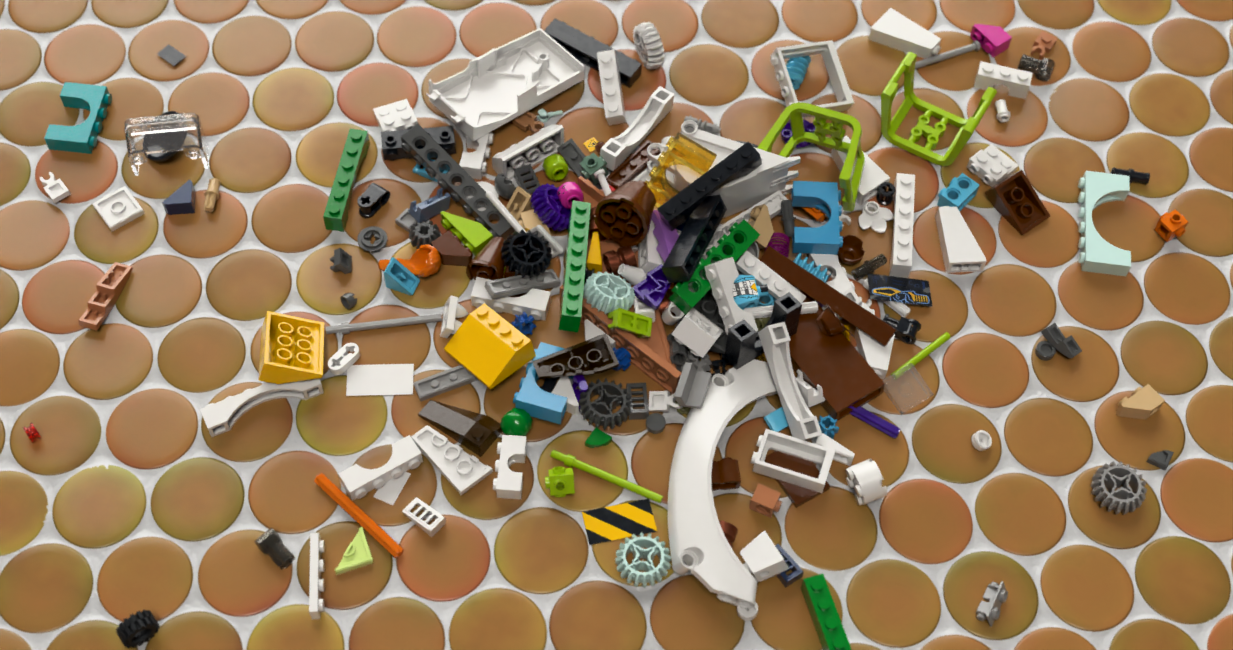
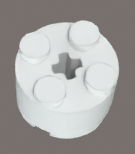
M871 458L846 469L848 476L846 478L847 484L850 489L854 488L856 492L854 497L859 506L887 496L886 486L882 487L883 476L877 464Z

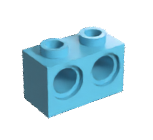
M962 173L957 178L954 177L947 188H943L940 191L937 205L940 207L957 206L960 212L977 195L980 185Z

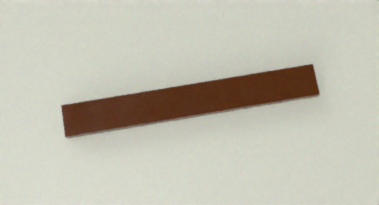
M768 246L760 261L783 279L824 306L827 303L836 314L881 344L887 346L897 331L772 247Z

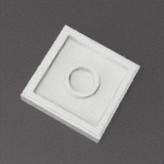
M126 186L93 203V207L111 232L145 214Z

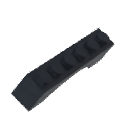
M749 141L657 208L660 218L673 231L685 222L693 211L716 190L737 178L748 175L762 165L760 154Z

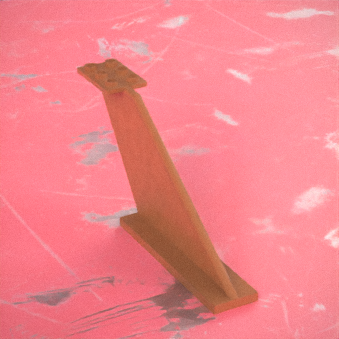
M582 176L578 177V185L584 195L583 202L591 203V208L596 207L601 199L605 197L603 190L595 187L590 180ZM588 238V245H587L586 267H587V259H588L589 249H590V245H591V239H590V238ZM612 238L600 242L602 273L607 271L603 261V253L611 250L617 252V249L622 247L620 242ZM637 250L636 252H634V255H635L636 262H637V267H638V250ZM563 285L560 286V308H561V298H562V288H563ZM583 293L580 323L584 326L586 319L591 321L616 341V349L623 347L630 353V360L634 366L666 391H669L670 394L675 393L681 372L677 370L676 364L671 362L670 344L667 340L659 308L655 310V322L652 323L651 336L649 338H640L637 336L638 334L619 328H608L613 319L608 318V313L598 312V309L591 308L592 304L586 303L587 299L584 298ZM634 305L628 311L634 312Z

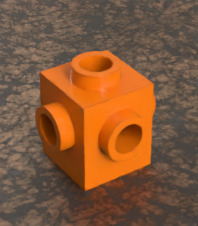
M1175 209L1170 213H1164L1154 230L1166 242H1169L1173 238H1179L1185 233L1188 221Z

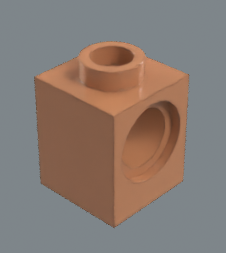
M758 483L751 498L749 509L772 518L774 511L778 513L782 501L779 500L781 493Z

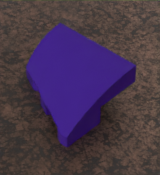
M662 264L648 272L646 279L632 287L634 288L635 296L655 310L659 307L671 285L663 274Z

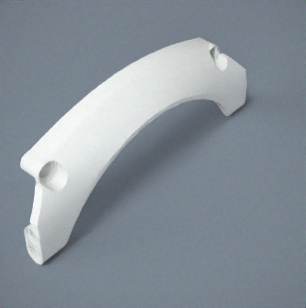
M753 359L739 369L735 367L729 369L725 375L718 373L711 378L702 408L690 409L680 432L671 464L668 487V534L673 570L679 575H684L691 571L710 592L717 593L719 600L736 606L740 605L742 608H753L755 606L757 582L733 552L721 528L714 506L711 474L717 443L733 416L755 400L778 394L768 362Z

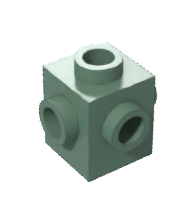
M594 152L586 156L579 163L582 168L581 174L583 177L589 179L594 185L599 182L598 178L594 176L596 171L604 169L605 177L609 174L606 168L607 162L602 156L598 157Z

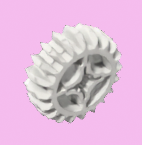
M650 22L638 24L633 30L637 54L648 70L658 68L663 65L665 60L663 43L659 32Z

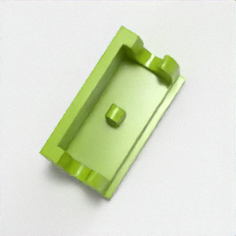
M621 308L608 313V318L613 319L608 328H619L638 334L637 336L640 338H649L651 336L652 318Z

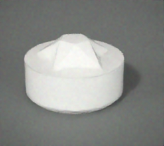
M979 430L972 435L971 441L977 450L984 451L991 447L992 438L988 432Z
M756 602L753 608H742L739 605L737 606V614L743 620H753L758 614V605Z

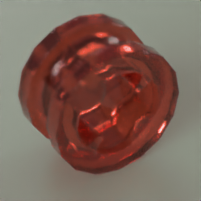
M30 423L29 427H23L32 443L35 442L36 438H41L32 423Z

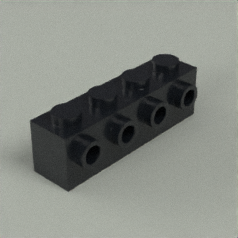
M453 126L423 128L449 155L456 154ZM408 130L381 132L384 160L414 157L410 152H405L401 146V136ZM420 145L417 148L422 149L424 146Z

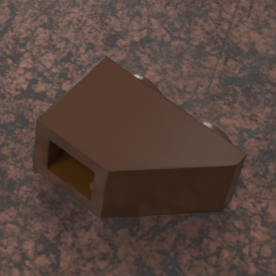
M449 231L431 242V246L438 250L443 265L467 267L472 260L473 254L468 247L465 248L461 244L460 239L456 235L453 236Z

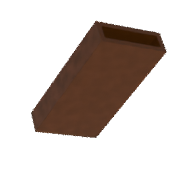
M818 304V311L816 313L800 314L797 333L790 337L791 341H789L791 363L796 374L799 369L803 374V380L817 390V385L822 387L825 401L821 402V405L834 420L837 419L838 421L853 412V409L849 408L850 406L858 408L882 394L885 383L843 333L827 336L820 330L816 320L824 310Z

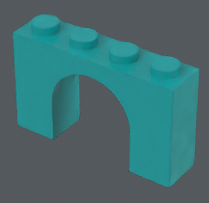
M64 82L60 93L64 107L86 109L90 111V114L84 122L75 126L49 124L44 138L50 150L92 154L93 148L97 145L98 133L102 131V122L107 116L108 104H111L112 96L109 94L107 86Z

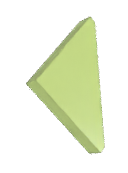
M363 527L359 528L354 540L345 551L341 562L335 568L336 575L373 563Z

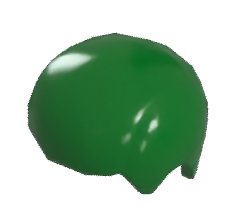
M513 408L503 416L500 427L504 435L526 436L532 428L533 420L524 409Z

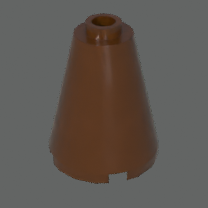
M491 238L466 267V274L471 281L472 279L476 280L477 277L490 280L503 278L505 266L504 261L501 260V248L503 247L504 238Z

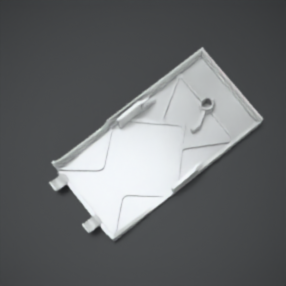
M539 28L496 49L493 48L486 54L469 61L467 68L460 73L438 83H432L430 79L429 94L426 93V95L435 107L472 141H475L584 80L585 66Z

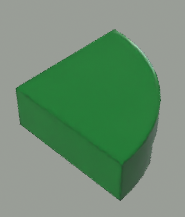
M595 428L585 441V446L590 448L606 446L612 441V437Z

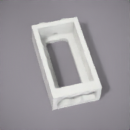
M765 429L764 435H759L757 441L758 453L754 452L751 463L754 464L753 472L823 493L835 450ZM768 450H776L820 464L822 468L818 479L764 462Z

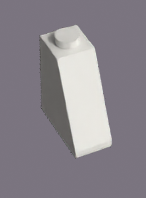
M856 327L854 337L860 355L882 380H885L895 334L887 346Z

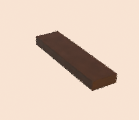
M647 140L606 177L608 184L617 189L626 182L633 180L646 168L649 161L647 148L653 142ZM653 149L650 153L657 156L661 152L658 149Z

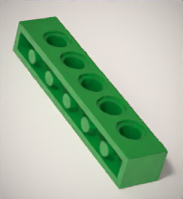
M744 219L740 224L735 222L730 227L729 231L731 233L728 236L724 234L717 241L720 245L717 248L713 246L706 253L708 257L705 260L701 258L690 281H685L683 284L678 282L671 290L673 294L668 299L685 315L711 288L704 266L733 257L734 262H736L760 236Z

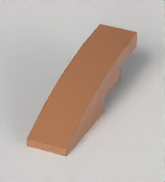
M114 262L96 284L97 291L87 302L88 309L78 320L79 326L96 331L99 329L124 289L133 270L132 266Z

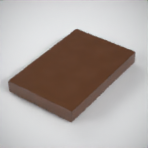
M779 451L767 455L764 461L817 479L820 474L813 462ZM776 479L796 508L822 494ZM827 481L825 483L823 492L829 490L830 485L827 483Z

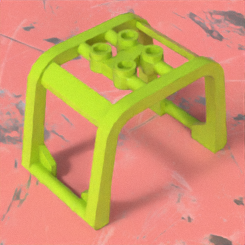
M908 52L881 93V132L884 138L893 145L934 164L949 166L954 162L972 136L997 91L988 86L978 104L977 110L969 119L956 116L919 99L914 94V71L917 54ZM904 72L905 100L891 120L892 102L898 90L897 82ZM913 106L925 113L918 118L916 127L911 129L910 138L906 140L895 133ZM931 115L941 119L940 122L935 124L934 128L929 125ZM949 123L959 127L960 130L945 155L942 156L931 150L936 148L939 138L945 133L946 124ZM922 134L924 137H927L925 147L915 144V142L920 141Z
M798 102L789 105L757 148L771 152L772 145L790 119L793 136L780 152V156L788 158L797 144L801 142H810L847 153L839 176L840 188L845 190L842 199L843 210L853 211L865 165V157L861 149L860 139L862 130L859 121L848 114L808 103ZM802 113L815 116L813 120V125L815 126L814 133L805 132ZM826 119L831 120L832 123H825ZM843 124L853 129L850 143L842 141L846 133L843 129ZM828 134L832 136L831 138L825 137V135Z

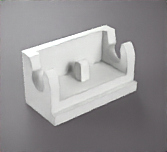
M798 369V376L795 379L807 407L809 408L824 402L825 398L823 397L822 387L817 385V390L803 380V374Z

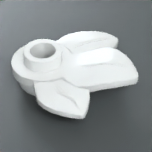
M869 201L863 206V213L859 216L858 221L863 230L871 227L877 233H884L887 228L886 221L894 219V215L888 208L880 207L875 201Z

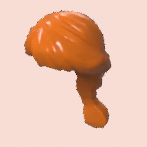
M429 244L421 245L410 259L395 258L419 278L434 275L441 267V257L438 250ZM379 260V269L385 271L390 260Z

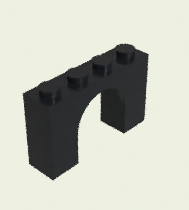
M790 292L774 301L771 318L763 328L768 325L785 322L789 336L791 337L796 334L802 304ZM745 320L728 329L724 357L736 369L764 353L758 332Z

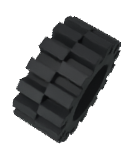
M143 610L142 612H136L135 615L131 614L130 618H125L124 622L120 623L119 627L116 628V633L125 647L135 648L137 645H143L144 641L148 642L149 638H153L155 636L154 633L158 632L160 626L150 610Z

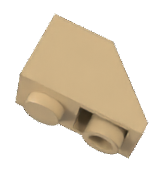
M763 204L755 206L751 210V217L748 221L760 234L755 240L759 249L767 247L774 233L768 207Z
M1147 384L1143 388L1138 387L1135 389L1130 398L1124 397L1118 403L1119 408L1116 414L1122 417L1146 420L1160 410L1165 400Z

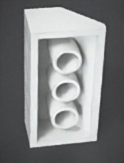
M552 124L542 128L532 136H527L523 141L511 145L503 152L495 154L492 157V168L497 174L503 173L506 177L505 180H510L514 178L515 169L528 164L534 167L543 162L548 156L559 153L557 148L564 144V127Z

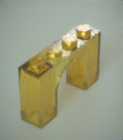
M679 132L675 138L671 136L666 144L668 147L667 152L662 151L657 160L660 162L659 166H654L649 174L652 177L651 180L645 181L655 196V207L659 208L680 192L667 181L666 169L668 167L678 164L684 165L703 175L710 169L717 154Z

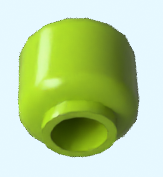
M552 154L543 161V170L550 180L559 181L568 174L569 167L561 155Z

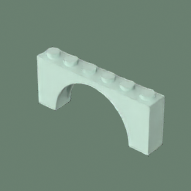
M1085 171L1078 183V187L1081 188L1078 202L1081 203L1078 217L1081 218L1078 232L1081 233L1078 247L1081 248L1078 262L1081 263V271L1126 277L1131 268V251L1115 247L1099 235L1092 221V211L1106 202L1125 201L1130 191L1129 176Z

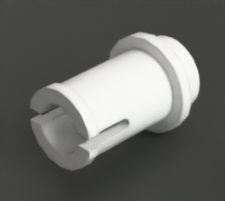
M1003 99L997 100L995 102L996 117L1000 122H1007L1011 114L1007 109L1006 101Z

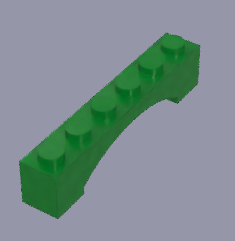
M351 128L349 130L323 215L327 230L341 232L345 230L356 175L362 160L366 158L370 145L368 131Z

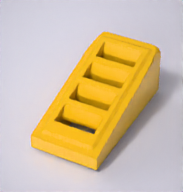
M594 231L587 259V267L589 270L594 268L597 274L598 271L602 272V258L598 232Z

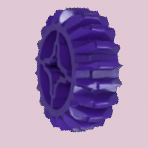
M548 183L543 184L531 195L530 201L532 203L531 207L535 210L534 213L538 215V219H541L543 224L545 223L548 228L551 227L554 231L560 232L567 229L571 209L562 206L557 196L559 187L555 188L553 184L550 185Z

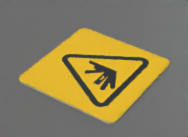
M593 137L583 144L592 152L595 150V145H597L598 141Z

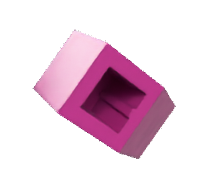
M974 24L970 34L972 40L979 41L984 51L993 58L1007 50L1012 39L1001 27Z

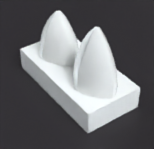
M451 295L444 304L440 337L448 338L450 334H455L462 325V322L455 318L468 315L467 310L457 303L458 297Z

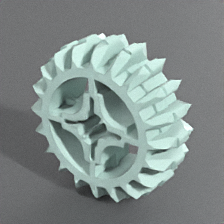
M598 271L597 274L592 273L584 285L583 293L584 298L587 299L586 303L592 304L591 308H596L598 312L602 311L605 314L618 308L628 311L635 299L634 288L631 287V283H627L626 279L620 278V275H614L613 272L611 274L607 271L604 273Z
M642 532L640 537L633 533L632 540L626 537L625 544L620 543V550L616 551L617 558H615V564L618 565L617 571L621 572L622 579L627 577L628 584L635 581V587L639 583H643L642 586L645 588L648 582L653 587L655 580L660 583L662 576L666 577L667 570L670 569L671 564L669 562L671 561V556L668 555L669 548H664L665 542H659L658 536L652 539L651 533L647 537H644ZM632 552L634 559L629 565L626 558ZM655 555H658L660 563L655 568L652 560Z

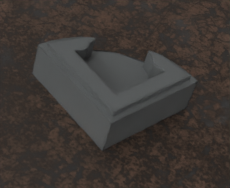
M1163 450L1153 453L1146 462L1165 471L1174 452Z

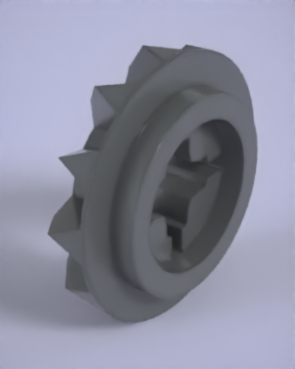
M371 226L359 233L357 241L359 248L361 247L364 252L370 251L373 253V251L377 250L380 252L381 248L386 247L388 239L386 232L382 228ZM374 235L375 241L373 244H371L370 240Z

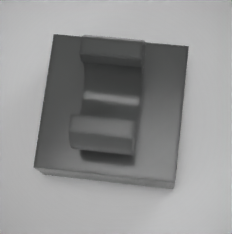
M341 248L334 250V256L330 258L334 265L330 269L334 272L341 271L344 274L352 272V256Z

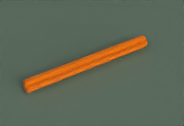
M323 473L316 476L314 482L394 558L402 555L403 548Z

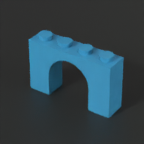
M793 181L791 189L792 207L819 209L827 216L828 222L816 228L794 227L792 253L838 255L839 247L843 246V236H840L842 221H839L842 206L838 205V201L841 200V190H838L837 182Z
M540 342L538 349H534L536 356L532 360L535 361L565 348ZM528 363L526 368L527 375L525 378L522 377L519 385L520 391L514 395L513 403L516 404L515 408L524 409L532 417L561 425L567 410V397L542 390L536 383L539 377L533 363Z

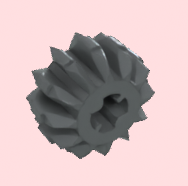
M425 220L422 223L416 221L415 226H411V232H409L411 244L413 247L416 246L417 249L421 245H431L432 241L441 236L437 224L433 225L432 221L426 223Z

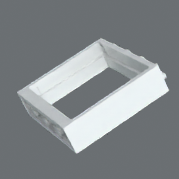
M833 40L775 49L770 56V60L774 66L776 79L779 81L786 107L793 103H798L784 59L816 54L822 55L838 101L836 103L816 106L842 112L847 111L854 104ZM802 113V118L813 116L810 114Z

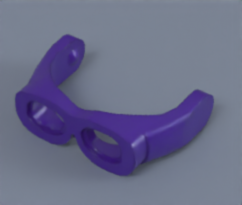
M584 375L573 376L572 388L578 404L580 394L588 390Z

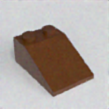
M1022 170L1009 175L985 191L993 207L1021 235H1024L1050 217V214Z

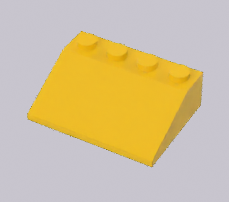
M485 303L468 315L444 347L446 353L490 390L536 356L532 341Z
M267 311L261 331L258 380L283 384L322 378L324 322Z

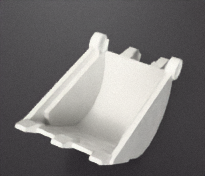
M686 120L681 125V136L677 145L652 143L648 146L647 156L649 161L647 163V170L649 174L673 187L674 194L676 195L744 144L699 130L695 121ZM691 126L695 130L692 133H687L684 129ZM755 148L760 154L762 165L748 175L725 184L710 195L721 196L727 208L723 218L748 209L777 191H780L783 195L791 193L792 184L786 185V182L798 177L799 172L798 170L788 171V168L800 163V156L786 158ZM653 149H658L661 153L654 156L650 152ZM656 163L661 167L657 170H654L650 166L651 164Z

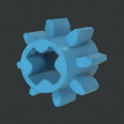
M830 415L826 417L819 416L818 423L821 432L834 439L835 433L839 431V427L836 426L837 419L834 420Z

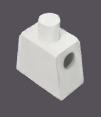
M765 531L759 534L740 552L745 560L743 566L750 574H754L758 582L789 569Z

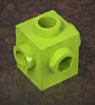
M557 466L548 470L549 477H545V487L550 489V496L564 497L566 494H575L573 468Z

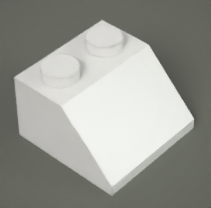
M692 308L675 328L672 335L678 343L689 347L692 354L703 358L723 333V330L695 308Z

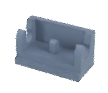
M440 188L434 197L417 205L416 201L411 202L408 212L417 222L421 223L423 220L448 210L451 195L447 192L443 196V188Z

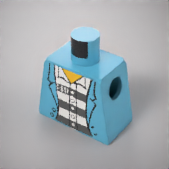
M739 275L734 281L732 288L734 301L742 310L749 307H758L760 297L768 296L767 284L757 285L753 275Z

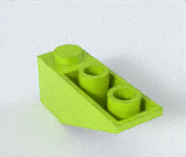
M440 212L442 226L446 230L449 229L453 236L456 235L464 244V247H468L475 256L493 238V235L481 223L448 212Z

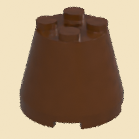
M642 180L626 182L598 203L594 215V221L598 230L607 239L610 237L620 242L622 246L639 244L648 234L656 204L655 196L647 183Z

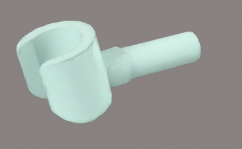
M542 108L538 110L539 115L537 117L541 122L545 123L550 117L562 115L563 111L547 113Z

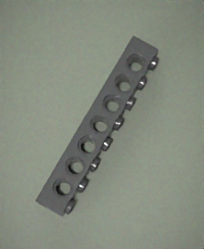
M418 123L401 136V146L405 152H410L414 156L413 158L416 163L423 165L426 168L427 174L432 178L435 177L438 180L439 186L443 190L447 189L451 193V198L455 202L459 201L463 205V210L475 218V222L481 223L493 237L506 239L509 234L515 231L486 197V191ZM420 145L424 146V148L418 149L417 147ZM430 158H436L435 161H429ZM443 170H448V171H449L448 173H445V174H444V173H441V171H443ZM456 182L461 183L459 186H454L453 184ZM470 194V195H473L474 197H472V198H466L465 196H467V195ZM485 207L486 210L479 211L478 208ZM493 219H496V220H498L499 222L493 224V223H491L490 221L493 220Z

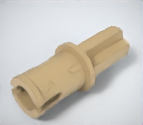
M217 178L209 179L208 189L204 193L206 197L204 210L206 212H213L216 200L219 199L218 191L221 181Z

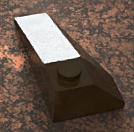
M606 333L532 361L539 379L597 374L620 366Z
M430 400L418 413V416L480 457L502 433L500 423L489 416Z

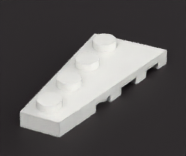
M428 425L411 436L419 449L460 495H463L493 472V468L484 465L478 458L469 455L463 451V448L457 444L454 445L445 436Z

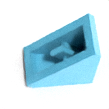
M394 257L391 258L384 271L386 287L410 296L413 295L420 279Z

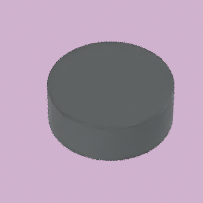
M1048 341L1039 342L1035 349L1036 356L1044 361L1051 360L1056 352V349Z
M653 413L647 417L646 428L649 432L658 434L665 429L666 420L664 416L659 413Z

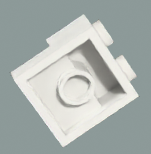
M407 99L373 109L381 132L409 130L418 123Z
M991 144L985 150L981 149L969 159L967 168L981 178L985 184L993 187L1014 173L1019 165Z

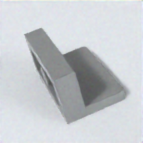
M685 362L674 394V398L679 406L702 408L712 378L710 372L697 371L693 363Z

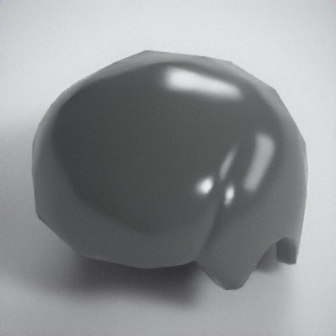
M500 173L494 181L495 190L502 198L510 199L516 187L512 184L511 180H505L506 177L503 173Z

